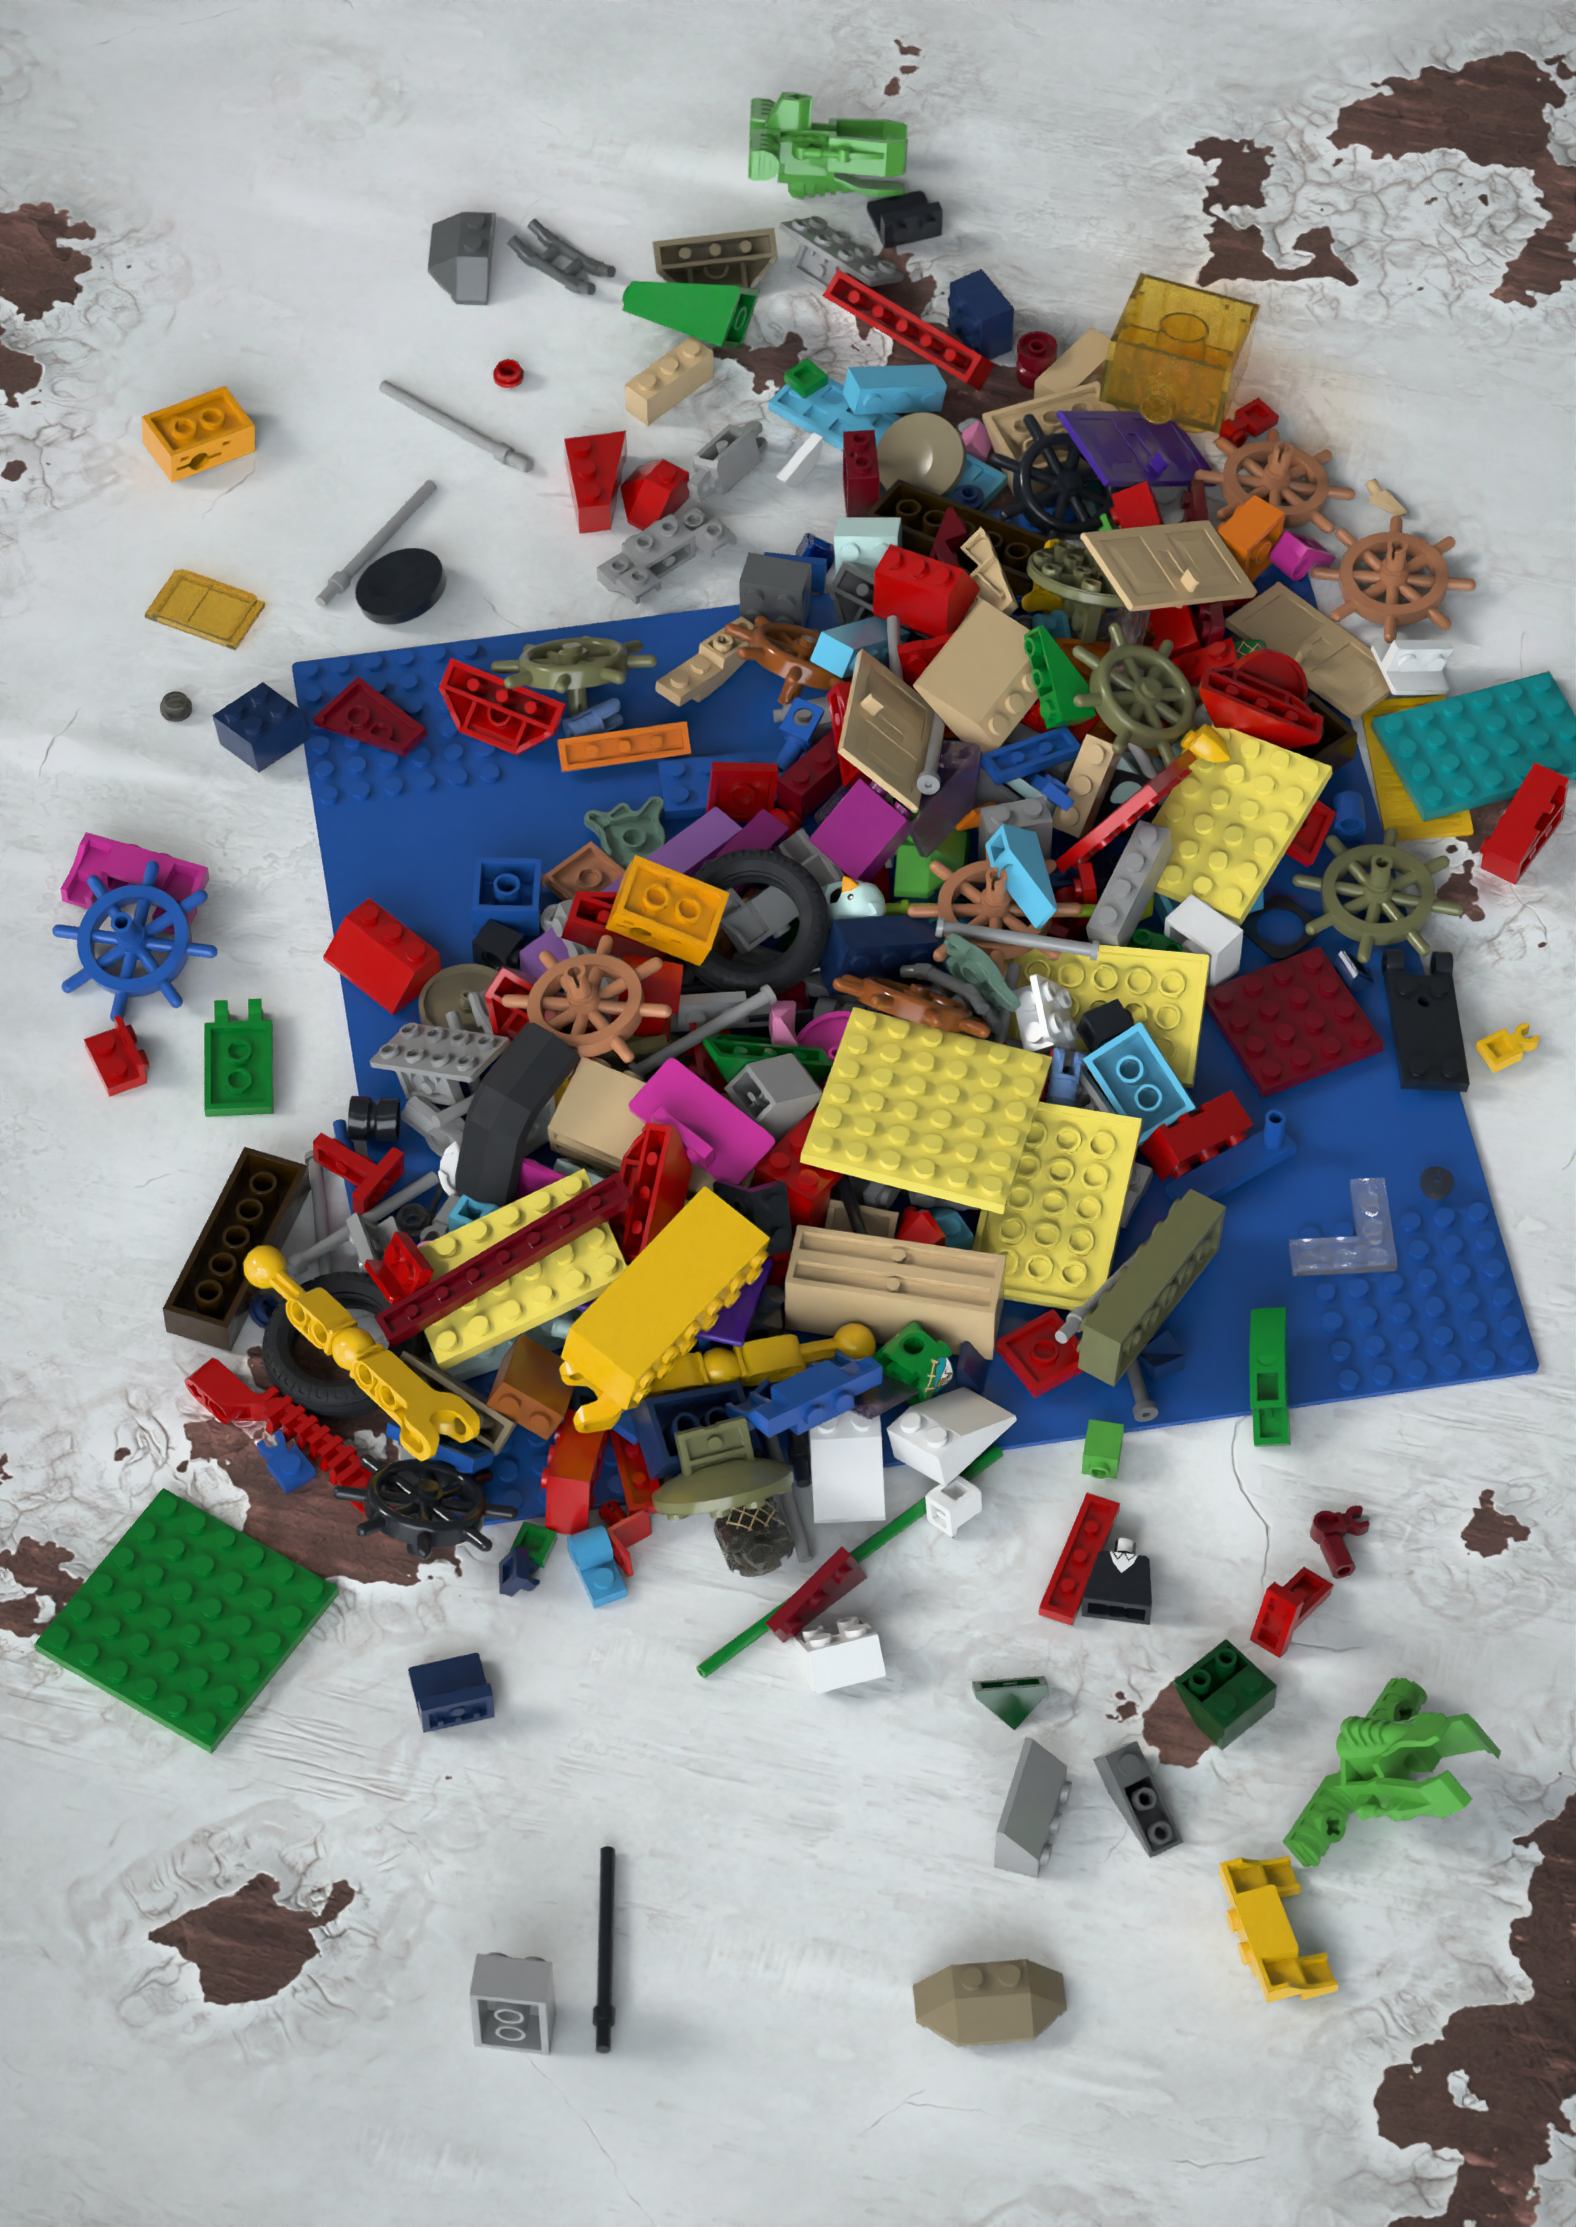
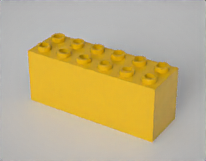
M704 1186L569 1328L561 1358L625 1410L635 1401L640 1404L651 1392L653 1387L650 1385L658 1377L663 1380L675 1365L673 1360L679 1354L687 1355L697 1342L695 1337L702 1329L708 1332L719 1318L717 1312L723 1306L729 1309L740 1297L741 1292L739 1290L745 1283L752 1285L763 1271V1268L760 1266L769 1255L766 1249L770 1237Z

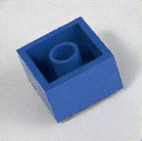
M475 857L471 908L473 934H478L486 923L492 919L523 935L540 936L543 896L542 858Z

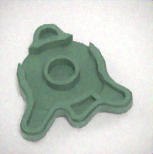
M650 797L638 811L631 810L630 806L626 803H620L610 812L590 810L584 815V824L598 836L601 850L625 870L635 855L647 858L666 843L665 831L660 823V818L664 812V801L660 797Z
M951 933L945 938L946 953L951 955L946 960V964L953 977L979 987L985 1001L992 1004L997 1011L1003 1007L1010 1012H1014L1021 1006L1020 1000L1007 986L998 967L984 951L966 941L960 935Z

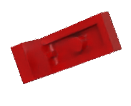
M320 1133L313 1141L314 1162L357 1186L356 1190L352 1193L353 1213L357 1212L363 1215L374 1208L405 1173L404 1153L395 1147H392L376 1165L368 1156L355 1153L347 1148L339 1139L330 1138Z
M1303 1567L1283 1587L1273 1582L1266 1589L1249 1640L1280 1658L1287 1652L1294 1630L1331 1595L1334 1585L1306 1567Z

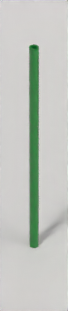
M993 1445L978 1456L959 1475L970 1481L1003 1456L1001 1449L997 1445ZM925 1497L852 1550L850 1554L859 1564L927 1513ZM787 1600L696 1667L698 1673L703 1678L708 1677L767 1633L770 1629L765 1623Z

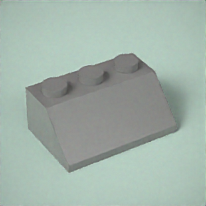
M1025 1738L996 1831L994 1867L1037 1878L1041 1865L1048 1866L1053 1845L1048 1844L1051 1834H1058L1062 1820V1813L1058 1812L1060 1802L1067 1803L1072 1782L1066 1781L1067 1766L1031 1738Z

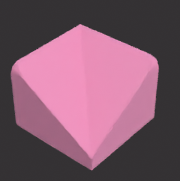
M777 1001L770 1006L769 1034L772 1044L798 1047L795 1033V1001Z

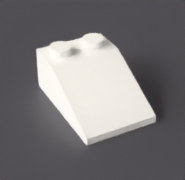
M962 1387L909 1407L887 1428L895 1458L946 1487L1017 1419L1016 1415L968 1388Z
M879 1406L855 1407L808 1430L814 1524L885 1520Z

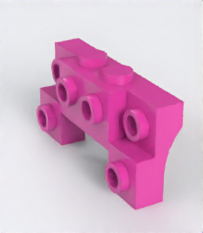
M86 832L79 844L72 868L60 888L62 902L89 909L98 900L87 884V879L91 875H97L108 891L127 885H142L146 864L154 860L159 864L155 888L166 892L177 903H180L197 890L205 889L209 881L208 867L177 859L166 853L146 850L135 844H126ZM157 907L152 915V920L164 914L165 911ZM197 907L186 914L190 926L197 914ZM171 924L162 931L175 934L174 925Z

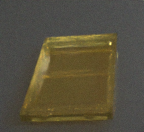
M180 569L178 571L174 570L145 612V618L236 651L264 609L265 602L258 600L256 595L185 569Z

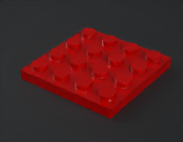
M1189 749L1186 750L1098 823L1055 861L1059 870L1063 873L1071 865L1077 870L1078 864L1087 862L1095 853L1104 848L1118 834L1156 805L1184 778L1193 772L1189 766L1197 759Z

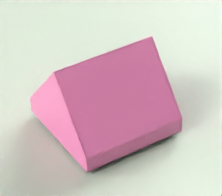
M979 420L964 429L962 438L965 443L966 453L980 461L986 462L992 443L985 425Z

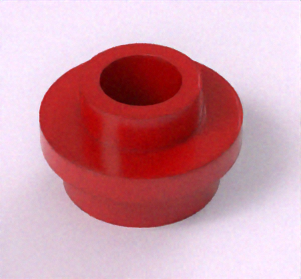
M505 359L496 365L493 371V380L500 387L514 388L523 382L524 371L517 361Z

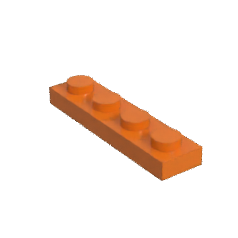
M687 721L557 740L561 772L691 754Z

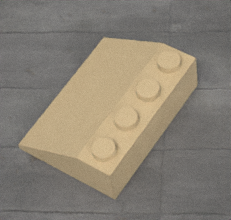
M1099 381L987 412L982 414V419L995 453L1018 460L1022 453L1034 443L1023 421L1026 414H1033L1046 436L1052 433L1067 432L1057 418L1056 414L1058 411L1116 410ZM1054 450L1064 468L1068 451ZM1042 454L1035 459L1033 466L1052 473ZM1081 457L1077 467L1079 473L1091 467ZM1001 468L1002 472L1008 476L1007 484L1014 495V472ZM1031 479L1034 494L1046 489L1047 485Z
M985 600L979 601L912 685L975 758L1000 748L1039 698L1037 688L1032 681L1033 672L1029 656H1027L1024 649L1025 640L1023 635L1031 630Z

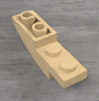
M742 616L732 622L752 631H755L757 628L756 625ZM724 627L700 643L698 654L657 680L655 691L679 707L691 699L699 703L720 687L746 661L738 657L737 651L740 647H749L750 643L727 635Z

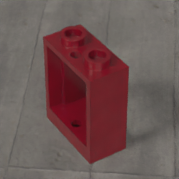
M875 430L843 431V492L846 517L865 518V514L879 500L880 476Z

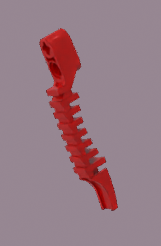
M211 1358L185 1379V1385L192 1396L223 1424L228 1425L232 1421H266L265 1431L270 1436L283 1427L282 1434L285 1437V1442L288 1443L297 1436L296 1445L301 1452L310 1445L308 1457L313 1461L321 1457L319 1468L325 1473L330 1470L329 1481L334 1486L338 1483V1485L366 1488L372 1473L360 1465L361 1457L357 1456L356 1449L352 1445L344 1446V1440L338 1434L333 1437L328 1426H319L318 1419L313 1414L308 1417L306 1409L300 1404L297 1407L294 1406L293 1399L288 1394L280 1397V1392L274 1385L264 1393H254L216 1358ZM350 1501V1504L365 1515L364 1502Z

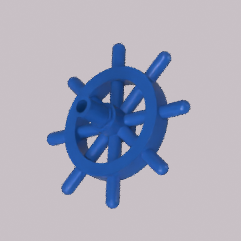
M154 860L146 864L142 885H127L108 891L97 875L89 876L87 884L98 900L88 909L81 921L80 927L57 924L52 929L55 937L77 940L79 959L84 967L62 983V990L65 993H71L92 979L104 990L115 994L110 1018L113 1022L114 1017L121 1015L123 1019L128 997L147 996L161 991L173 1008L181 1007L183 999L171 982L182 972L189 959V955L214 958L218 954V949L214 945L192 942L191 928L186 917L187 913L207 900V892L199 889L180 903H177L169 894L155 888L159 864ZM137 904L133 920L129 914L123 912L120 908ZM150 905L157 906L165 911L164 914L146 925ZM110 916L111 927L115 932L99 930L103 922ZM171 924L174 925V940L154 937ZM95 943L117 945L96 959ZM151 950L168 952L170 954L160 966L151 954ZM124 957L119 977L104 971ZM137 960L141 961L149 974L133 978Z

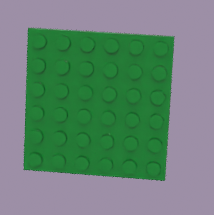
M163 1488L34 1645L36 1652L212 1754L339 1595L338 1587Z

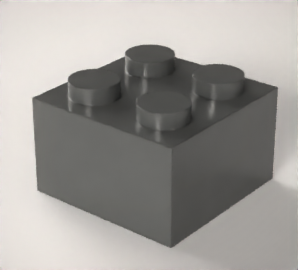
M748 553L739 581L740 617L742 616L754 625L756 617L764 616L772 623H787L805 627L811 608V564Z

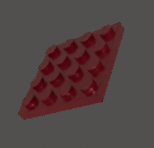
M1320 946L1206 990L1204 1007L1263 1098L1383 1052V1041Z

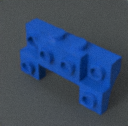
M838 1350L835 1352V1359L831 1361L827 1359L819 1364L813 1362L810 1368L771 1386V1399L761 1396L756 1391L750 1392V1399L737 1406L731 1402L727 1403L726 1415L730 1419L744 1416L749 1431L757 1428L767 1437L776 1435L788 1428L799 1435L853 1409L854 1396L882 1383V1365L870 1356L863 1359H854Z

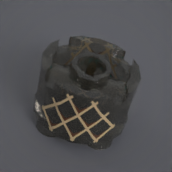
M772 1496L765 1499L766 1505L763 1507L745 1509L744 1505L732 1508V1514L716 1519L714 1533L728 1568L733 1573L734 1570H738L740 1575L744 1577L762 1576L779 1568L782 1565L780 1559L785 1554L788 1559L792 1555L795 1542L780 1505L773 1500Z

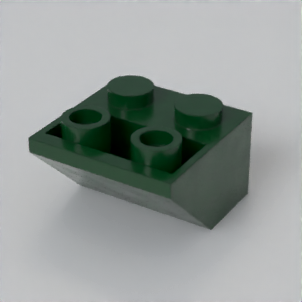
M1227 1639L1222 1641L1173 1682L1196 1726L1221 1750L1225 1749L1275 1707L1277 1685Z

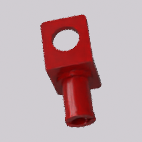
M609 1500L608 1503L613 1510L611 1511L607 1504L604 1503L599 1508L598 1515L609 1527L605 1530L611 1542L614 1561L628 1577L634 1575L630 1553L626 1548L652 1534L649 1513L646 1509H643L628 1517L617 1501Z

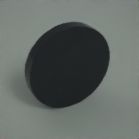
M420 548L401 549L379 558L364 571L358 580L355 596L361 611L369 620L385 625L400 624L421 616L433 607L445 590L447 577L440 560L432 552Z

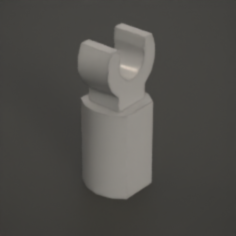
M454 1194L448 1197L432 1220V1226L426 1227L421 1232V1243L437 1239L449 1233L448 1216L461 1197Z

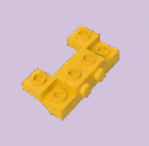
M1290 1856L1268 1860H1251L1240 1857L1221 1862L1219 1866V1876L1230 1903V1910L1226 1911L1229 1929L1232 1933L1237 1932L1241 1942L1238 1943L1241 1961L1243 1965L1249 1964L1253 1977L1257 1976L1267 2003L1295 1995H1300L1301 2000L1335 1992L1338 1989V1982L1333 1978L1327 1962L1328 1956L1326 1952L1298 1957L1299 1947L1280 1900L1298 1895L1301 1892V1885L1297 1883L1290 1865Z

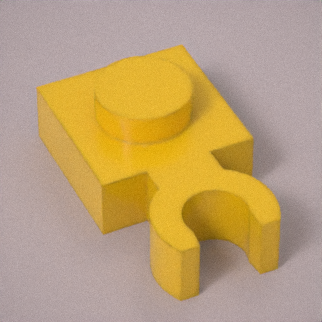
M1522 1023L1516 1027L1515 1033L1511 1035L1504 1028L1477 1041L1475 1050L1489 1068L1496 1073L1522 1060L1524 1051L1536 1049L1540 1037L1538 1035L1532 1038L1523 1037L1529 1033L1530 1025Z

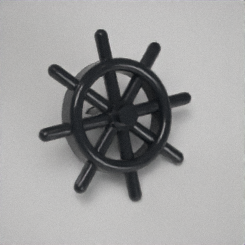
M1026 414L1023 421L1034 443L1022 453L1018 460L1000 453H995L991 457V462L995 466L1014 472L1013 492L1016 503L1002 509L999 513L1000 519L1008 521L1023 514L1035 528L1046 534L1047 538L1076 540L1081 539L1082 533L1099 531L1098 529L1103 526L1100 516L1104 513L1109 517L1112 516L1110 508L1115 506L1111 495L1119 492V487H1104L1092 467L1079 473L1077 467L1080 457L1086 462L1087 460L1067 432L1052 433L1045 436L1033 414ZM1054 450L1068 451L1064 468ZM1042 454L1052 473L1033 466L1035 459ZM1098 478L1101 492L1086 487L1084 484ZM1031 479L1047 485L1046 489L1034 494ZM1081 498L1099 505L1096 514L1092 518ZM1068 503L1079 522L1064 521ZM1044 508H1054L1053 515L1049 514Z
M365 1454L360 1458V1465L372 1473L366 1488L338 1485L333 1489V1496L336 1499L364 1502V1512L368 1520L357 1526L356 1533L358 1536L367 1537L381 1531L393 1539L407 1543L406 1550H408V1553L418 1556L420 1559L430 1557L431 1547L454 1546L466 1541L483 1552H489L493 1546L492 1541L480 1533L485 1517L514 1520L518 1516V1510L513 1506L487 1503V1497L482 1486L493 1480L494 1474L491 1470L484 1469L469 1475L459 1472L452 1465L431 1459L424 1461L406 1459L384 1465L371 1455ZM455 1514H463V1516L458 1517Z

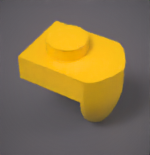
M1207 724L1197 731L1191 729L1180 743L1183 750L1179 756L1189 749L1197 759L1200 757L1214 763L1228 762L1230 760L1229 750L1225 741L1217 731Z

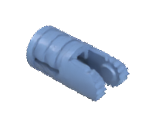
M612 698L588 708L586 711L571 716V718L564 719L562 725L567 738L606 733L623 725L622 715L616 714L621 707L619 699Z
M1055 1047L1045 1103L1074 1107L1084 1054L1075 1052L1070 1061L1069 1073L1062 1074L1065 1051L1062 1048Z

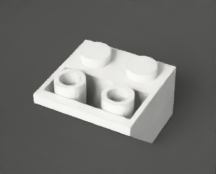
M847 1616L838 1619L836 1625L824 1628L823 1625L808 1626L802 1629L801 1634L793 1637L809 1686L816 1694L887 1676L878 1634L863 1618L858 1619L857 1616Z

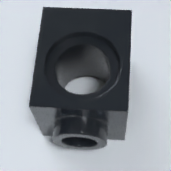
M490 919L472 941L473 962L493 968L498 972L502 966L513 969L520 968L519 951L525 948L524 935Z
M1115 999L1083 1013L1076 1030L1090 1053L1133 1027L1134 1020L1130 1011L1122 1006L1119 999Z

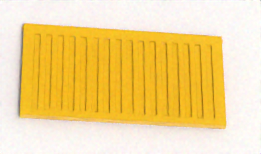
M1446 695L1383 699L1361 716L1383 832L1385 835V831L1390 827L1397 829V841L1471 836L1474 833L1469 809L1423 822L1371 728L1373 718L1444 700Z

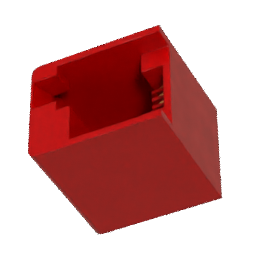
M624 953L621 958L632 969L651 959ZM662 961L663 965L660 970L640 981L645 995V1003L666 1004L671 1007L672 1013L678 1014L683 964ZM628 990L612 998V1001L627 1002ZM610 1014V1024L614 1020H616L619 1015ZM672 1014L667 1018L643 1017L640 1025L632 1035L655 1037L665 1034L667 1042H669Z

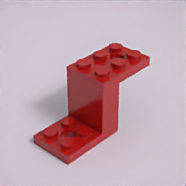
M817 1106L755 1166L753 1187L776 1180L786 1182L790 1220L792 1222L791 1228L794 1236L797 1225L825 1228L831 1188L845 1175L800 1163L801 1152ZM791 1254L785 1259L773 1263L766 1282L767 1285L781 1287L785 1283Z

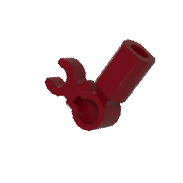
M1351 1506L1343 1514L1341 1512L1320 1511L1314 1516L1310 1536L1314 1542L1320 1544L1322 1554L1335 1579L1350 1576L1355 1570L1354 1561L1343 1537L1346 1533L1360 1536L1368 1532L1369 1521L1356 1522L1354 1520L1361 1517L1362 1506Z

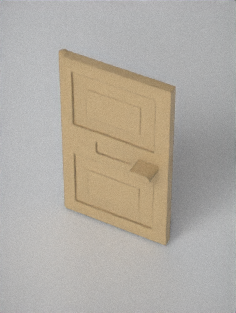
M1209 520L1086 532L1080 536L1130 612L1166 607L1181 609L1184 605L1253 598L1257 594V590Z
M1276 582L1274 586L1225 620V627L1241 639L1247 641L1260 639L1266 643L1268 649H1274L1292 657L1302 667L1307 679L1308 688L1353 721L1392 693L1368 646L1280 582Z
M864 649L857 653L846 712L843 717L844 722L838 753L909 810L916 813L919 810L922 794L917 788V778L924 771L934 710L919 693Z

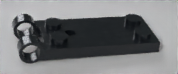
M1384 949L1381 959V970L1385 982L1400 1088L1467 1092L1470 1082L1452 976V953L1433 951L1430 959L1431 975L1404 974L1403 972L1405 958L1402 949ZM1418 1002H1424L1428 1007H1423Z

